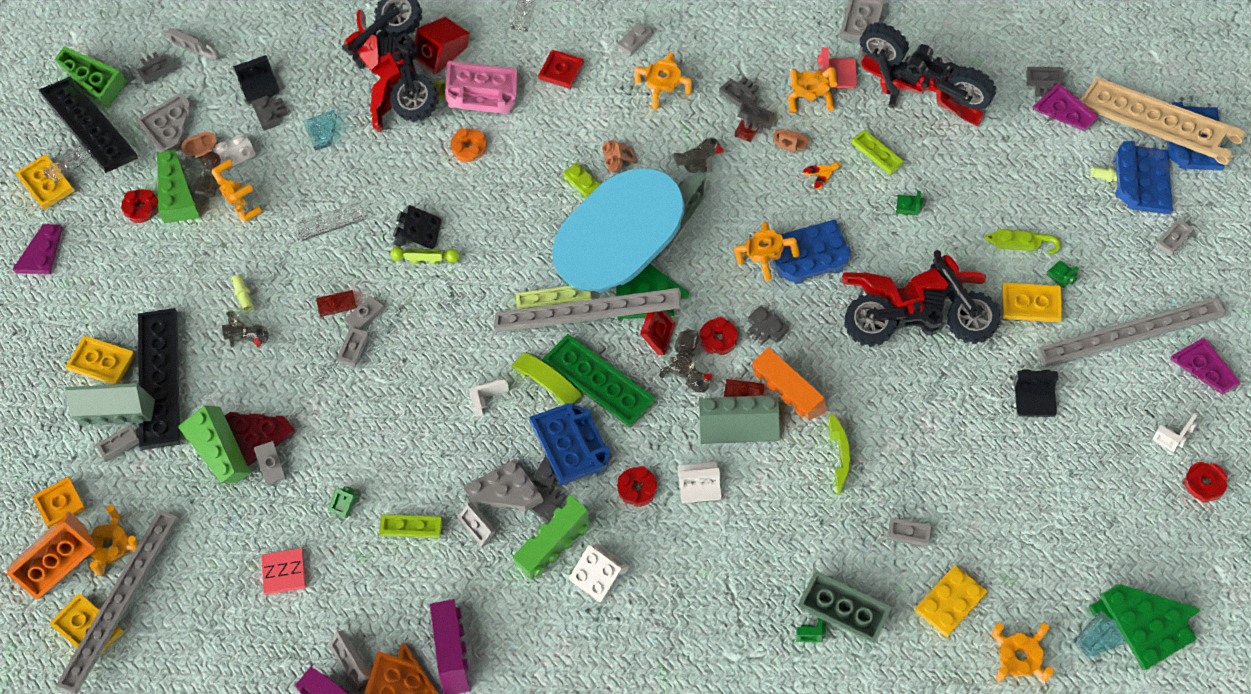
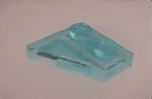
M335 110L303 121L315 151L332 145L337 119Z
M1102 611L1072 641L1087 657H1093L1102 651H1109L1121 644H1127L1118 626Z

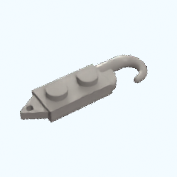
M170 28L169 30L162 31V34L172 44L194 54L202 55L212 60L217 59L219 56L216 49L207 44L206 47L210 51L205 50L198 38L191 37L181 30L177 31Z

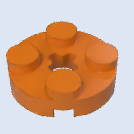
M461 128L457 130L450 144L452 153L458 160L463 162L475 161L474 158H481L487 149L484 134L475 129ZM471 143L472 145L467 148L465 144Z

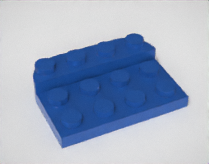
M1183 102L1171 103L1172 105L1219 121L1218 107L1183 106ZM1205 134L1201 135V137H1203V138L1208 137V136L1205 135ZM1167 141L1168 159L1178 164V168L1223 171L1225 165L1218 163L1213 157Z
M1124 141L1113 157V162L1116 163L1117 175L1116 198H1120L1128 205L1127 208L1132 210L1171 214L1173 206L1168 150L1135 146V141Z
M835 219L781 234L783 239L795 238L797 240L800 255L793 257L790 246H784L781 257L773 260L780 278L783 277L788 281L794 282V284H801L803 279L836 271V273L842 272L849 262L850 247L846 245Z
M573 403L564 404L529 417L532 428L560 485L594 473L598 476L607 469L609 461V447L605 446L591 418L592 413L588 408L584 409L573 405Z

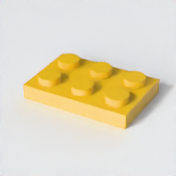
M46 154L15 172L18 179L43 211L74 192L73 187Z
M1003 282L1002 319L1061 322V286Z
M83 336L65 367L68 371L111 385L120 384L136 355L134 351Z
M954 565L915 607L914 611L945 637H948L986 596L988 591Z
M78 593L49 624L75 648H78L100 610ZM117 626L102 653L123 633L120 627Z

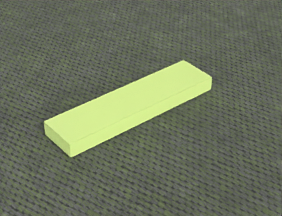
M571 286L515 293L518 310L592 300L591 291L585 292Z

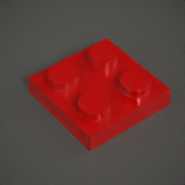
M552 49L538 74V79L571 89L584 64V59Z
M665 310L648 312L640 335L658 355H665L676 323Z

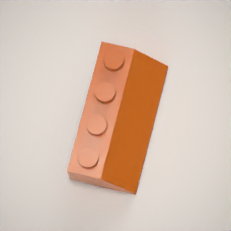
M769 347L752 362L754 375L760 380L763 378L767 382L766 385L773 392L777 391L781 395L780 398L787 405H793L795 412L801 418L805 416L808 420H811L827 411L825 397Z
M68 512L11 562L6 574L38 600L93 552L96 546L85 525L72 513Z

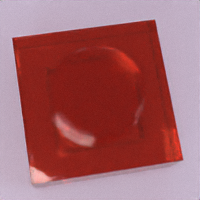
M742 119L735 131V137L751 143L758 127H756L755 131L750 130L751 124L748 128H745V120Z

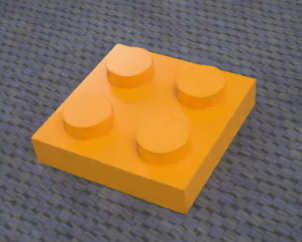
M69 477L32 496L49 529L68 512L76 516L86 511Z

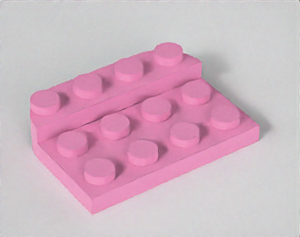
M447 61L445 99L449 107L504 114L511 112L516 98L517 69Z

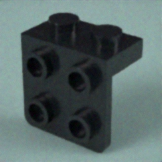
M267 55L233 66L247 103L251 104V101L264 96L271 97L280 93Z
M408 205L403 212L400 211L396 219L398 226L393 232V237H395L393 244L400 247L406 240H409L426 248L434 249L441 225V218L411 205Z
M1023 369L1017 371L1014 389L1016 413L1018 416H1056L1055 385L1058 380V371L1048 369L1041 371Z

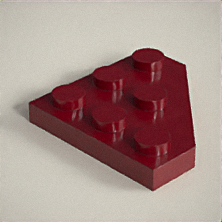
M229 412L225 415L247 466L257 461L254 447L272 441L274 446L277 447L296 433L284 416L276 415V417L265 416V414L252 413L243 415L238 414V412Z

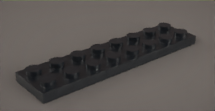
M71 76L38 89L40 96L105 173L138 159L137 153Z
M176 308L138 313L139 385L155 399L151 421L139 423V447L141 450L180 445V429L178 427L180 425L177 310Z

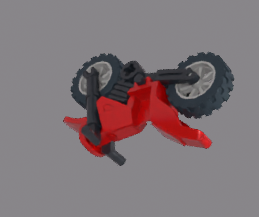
M417 0L378 1V6L375 8L374 23L366 28L365 13L363 10H357L356 20L359 31L353 32L344 41L342 49L349 56H352V60L359 69H363L366 65L373 74L379 75L381 78L372 86L370 106L372 126L377 132L383 130V116L392 109V106L396 113L404 120L417 122V120L423 121L425 120L424 118L430 117L431 113L437 108L436 104L439 103L437 97L439 93L436 90V86L425 75H418L413 64V60L420 54V49L408 34L415 32L416 27L420 26L419 22L420 20L422 21L423 17L421 15L423 13L422 8ZM403 4L408 5V7L402 10ZM403 100H409V102L404 106Z
M879 22L871 23L866 27L859 40L860 47H863V52L867 53L861 60V66L866 71L881 78L880 85L882 91L887 95L891 93L888 103L890 108L895 107L897 97L900 94L899 89L924 94L925 90L936 92V100L939 106L975 126L980 125L983 119V112L980 109L987 108L997 92L994 81L990 80L987 74L984 75L981 70H974L973 67H960L952 62L943 63L941 57L934 59L932 57L934 54L933 49L926 44L919 45L916 52L908 56L905 62H902L909 50V43L906 41L907 38L904 35L902 36V32L895 30L891 25L887 26L886 23L879 24Z
M939 250L934 251L933 264H931L930 269L913 277L904 288H896L891 277L867 272H844L841 278L843 284L861 286L867 294L866 296L861 295L858 299H854L851 302L844 318L847 334L852 336L853 341H858L863 346L866 344L869 347H873L876 344H883L884 341L890 339L896 328L919 326L926 335L936 334L943 320L942 311L947 297L952 302L947 313V325L950 326L949 330L951 333H954L957 339H962L965 343L972 342V344H977L980 341L981 343L985 342L993 336L1000 323V310L997 309V303L993 302L990 296H985L982 292L975 293V291L967 293V289L962 286L964 283L983 284L986 281V275L981 272H959V267L950 255L941 257ZM860 312L865 318H856V317H857L858 313ZM986 314L987 320L980 318V316ZM978 322L985 324V326L979 328ZM858 323H863V328H861L858 325Z

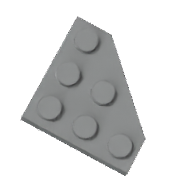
M179 93L137 118L136 122L160 152L176 150L180 148L191 105Z
M516 459L463 487L474 505L490 504L495 508L507 509L508 507L518 508L519 511H528L544 502L542 496Z

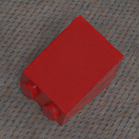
M446 16L420 26L416 30L414 41L420 49V54L415 60L435 74H438L447 66V61H453L467 48L470 33Z

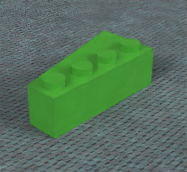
M63 46L54 59L62 71L71 76L75 82L107 109L127 83L119 70Z
M176 151L157 152L158 212L163 222L170 223L200 218Z
M204 405L178 426L221 483H238L250 474L221 407Z
M571 494L565 499L568 503L562 509L558 507L553 512L554 516L551 521L543 523L537 531V536L535 538L530 537L513 556L514 564L531 580L535 576L539 577L550 562L554 563L564 549H569L574 544L575 539L579 535L583 536L589 529L588 510Z

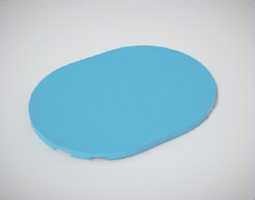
M633 169L619 173L602 183L564 221L557 232L553 244L552 257L554 266L561 278L571 287L585 292L608 291L612 287L620 284L622 286L635 278L672 241L680 229L682 216L685 212V203L682 192L676 182L665 173L657 170Z

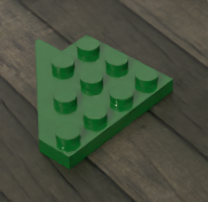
M650 263L631 281L622 286L621 284L616 286V296L679 288L681 299H689V292ZM674 309L665 310L669 316H674ZM647 313L618 316V319L646 318Z
M1116 584L1099 594L1142 670L1151 668L1197 639L1187 619L1199 613V608L1122 584Z

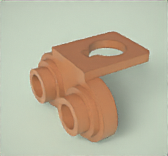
M778 129L773 134V141L780 149L796 153V151H802L808 146V138L803 134L785 129Z
M202 132L184 140L181 149L187 156L200 157L212 152L211 148L216 144V137L211 132Z
M613 140L603 144L602 151L604 152L606 166L610 172H618L622 167L623 160L633 164L637 163L633 148ZM623 151H628L631 155V158L628 157L627 154Z

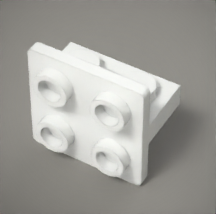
M717 462L679 465L677 467L682 503L721 500L720 472Z

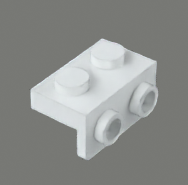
M245 134L236 135L232 140L221 142L213 148L219 162L221 158V164L230 159L233 166L256 156L251 142Z

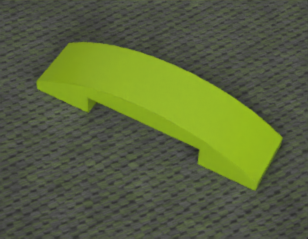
M523 352L511 365L521 375L530 377L552 393L555 399L563 405L573 403L574 405L582 397V394L561 374L530 354Z
M829 414L830 441L838 440L841 468L835 469L834 479L836 495H840L848 476L850 450L842 425L833 414Z

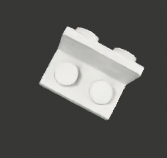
M591 544L585 550L569 580L601 602L617 576L625 574L630 566L600 544Z

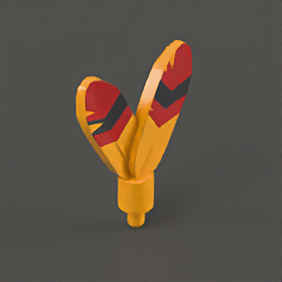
M834 162L831 165L809 166L803 170V173L806 175H819L814 184L815 189L818 190L827 183L832 172L837 170L842 165V162Z

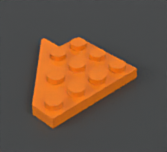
M405 643L401 644L397 657L377 651L365 694H438Z

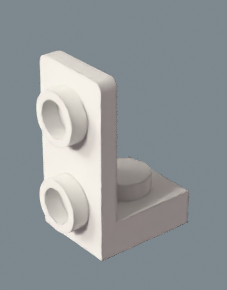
M498 379L492 383L478 384L473 388H469L476 417L483 416L482 408H485L483 398L509 391L507 379Z
M1193 414L1180 435H1177L1172 429L1160 425L1153 440L1172 452L1175 451L1177 446L1182 448L1188 438L1185 436L1186 433H1192L1198 424L1195 422L1198 415Z

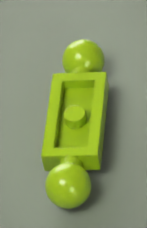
M394 247L390 252V256L394 261H401L405 258V260H410L411 263L429 261L431 264H437L443 259H446L449 263H456L460 258V253L454 248L445 252V250L408 249L404 251L401 247Z

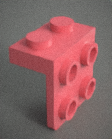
M822 47L821 54H818L817 65H820L818 70L824 72L828 68L833 67L836 73L837 86H830V88H855L857 85L855 59L829 58V47Z

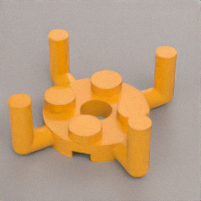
M673 52L667 54L666 60H658V63H651L647 68L637 66L634 69L635 82L637 84L641 83L642 75H646L648 88L654 90L652 94V108L655 110L659 109L660 93L673 92L679 83L685 84L686 95L692 94L691 78L681 76L680 69L674 63ZM661 74H666V75H668L667 77H664V78L659 77V75H661Z
M833 67L828 68L824 72L815 70V73H809V70L802 73L794 69L790 71L792 89H794V92L788 95L790 113L797 112L795 99L799 96L806 98L808 101H813L816 97L823 95L826 98L827 110H834L832 93L829 91L830 86H837L836 73Z
M228 159L213 168L212 174L217 180V184L222 185L219 187L222 196L225 197L230 205L232 203L235 205L234 211L237 212L243 222H247L260 214L262 210L257 206L245 213L243 206L246 205V202L242 197L253 191V188L250 184L242 188L239 181L234 184L231 179L223 178L221 172L233 166L231 160Z
M767 222L762 223L761 230L754 233V237L751 239L749 237L746 244L734 247V253L739 265L745 262L742 252H747L753 262L761 261L765 281L772 279L769 260L779 259L784 246H790L793 257L800 255L797 240L795 238L783 239L780 233L777 234L774 230L770 229Z
M113 505L106 507V511L112 517L110 524L96 526L90 535L96 546V549L89 554L95 560L90 563V567L97 576L104 575L107 564L115 563V560L123 557L128 550L135 551L139 545L135 536L128 537L126 532L118 526L120 514ZM106 541H113L111 547L103 548Z
M1001 623L995 625L992 637L1001 644L999 657L1002 666L996 675L997 681L1002 682L1009 674L1017 677H1027L1034 673L1044 682L1050 680L1054 669L1046 667L1044 671L1040 667L1044 653L1038 644L1045 637L1049 629L1047 623H1042L1033 637L1024 633H1017L1008 638L1001 633L1003 625ZM1015 652H1024L1026 655V659H1017L1015 656Z

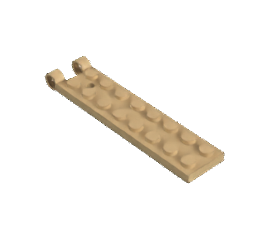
M1098 77L1094 79L1080 100L1093 113L1213 157L1218 163L1227 165L1233 157V153L1230 150L1220 148L1224 139L1227 137L1231 142L1241 144L1246 137V132L1241 128L1224 124ZM1205 134V135H1207L1208 137L1203 138V137H1201V135Z

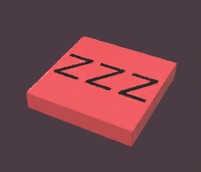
M302 548L261 555L265 595L306 588Z

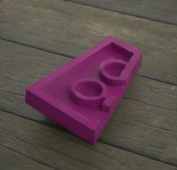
M1059 83L1033 106V110L1084 132L1098 120L1096 114Z
M42 224L13 267L14 273L51 274L63 230L61 224Z
M1204 337L1170 357L1171 361L1222 395L1240 385V381Z

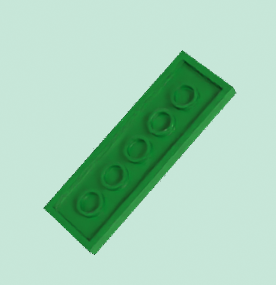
M569 334L542 359L544 363L561 374L575 388L629 428L655 403V397Z

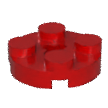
M138 189L125 193L121 209L125 217L129 218L130 221L143 223L150 220V217L158 212V199L152 190ZM144 204L141 206V208L137 207V205Z
M724 317L709 320L700 329V344L706 352L725 355L735 348L738 339L737 329ZM716 334L722 335L721 340L719 338L715 339L714 337Z
M1197 462L1187 471L1184 485L1192 496L1199 499L1200 502L1207 503L1222 497L1227 489L1228 479L1224 470L1217 464ZM1201 478L1209 479V485H1205Z
M644 466L627 469L618 477L617 489L619 497L624 503L633 504L636 507L649 504L654 499L657 491L655 476ZM635 483L642 484L641 490L633 489L632 487Z

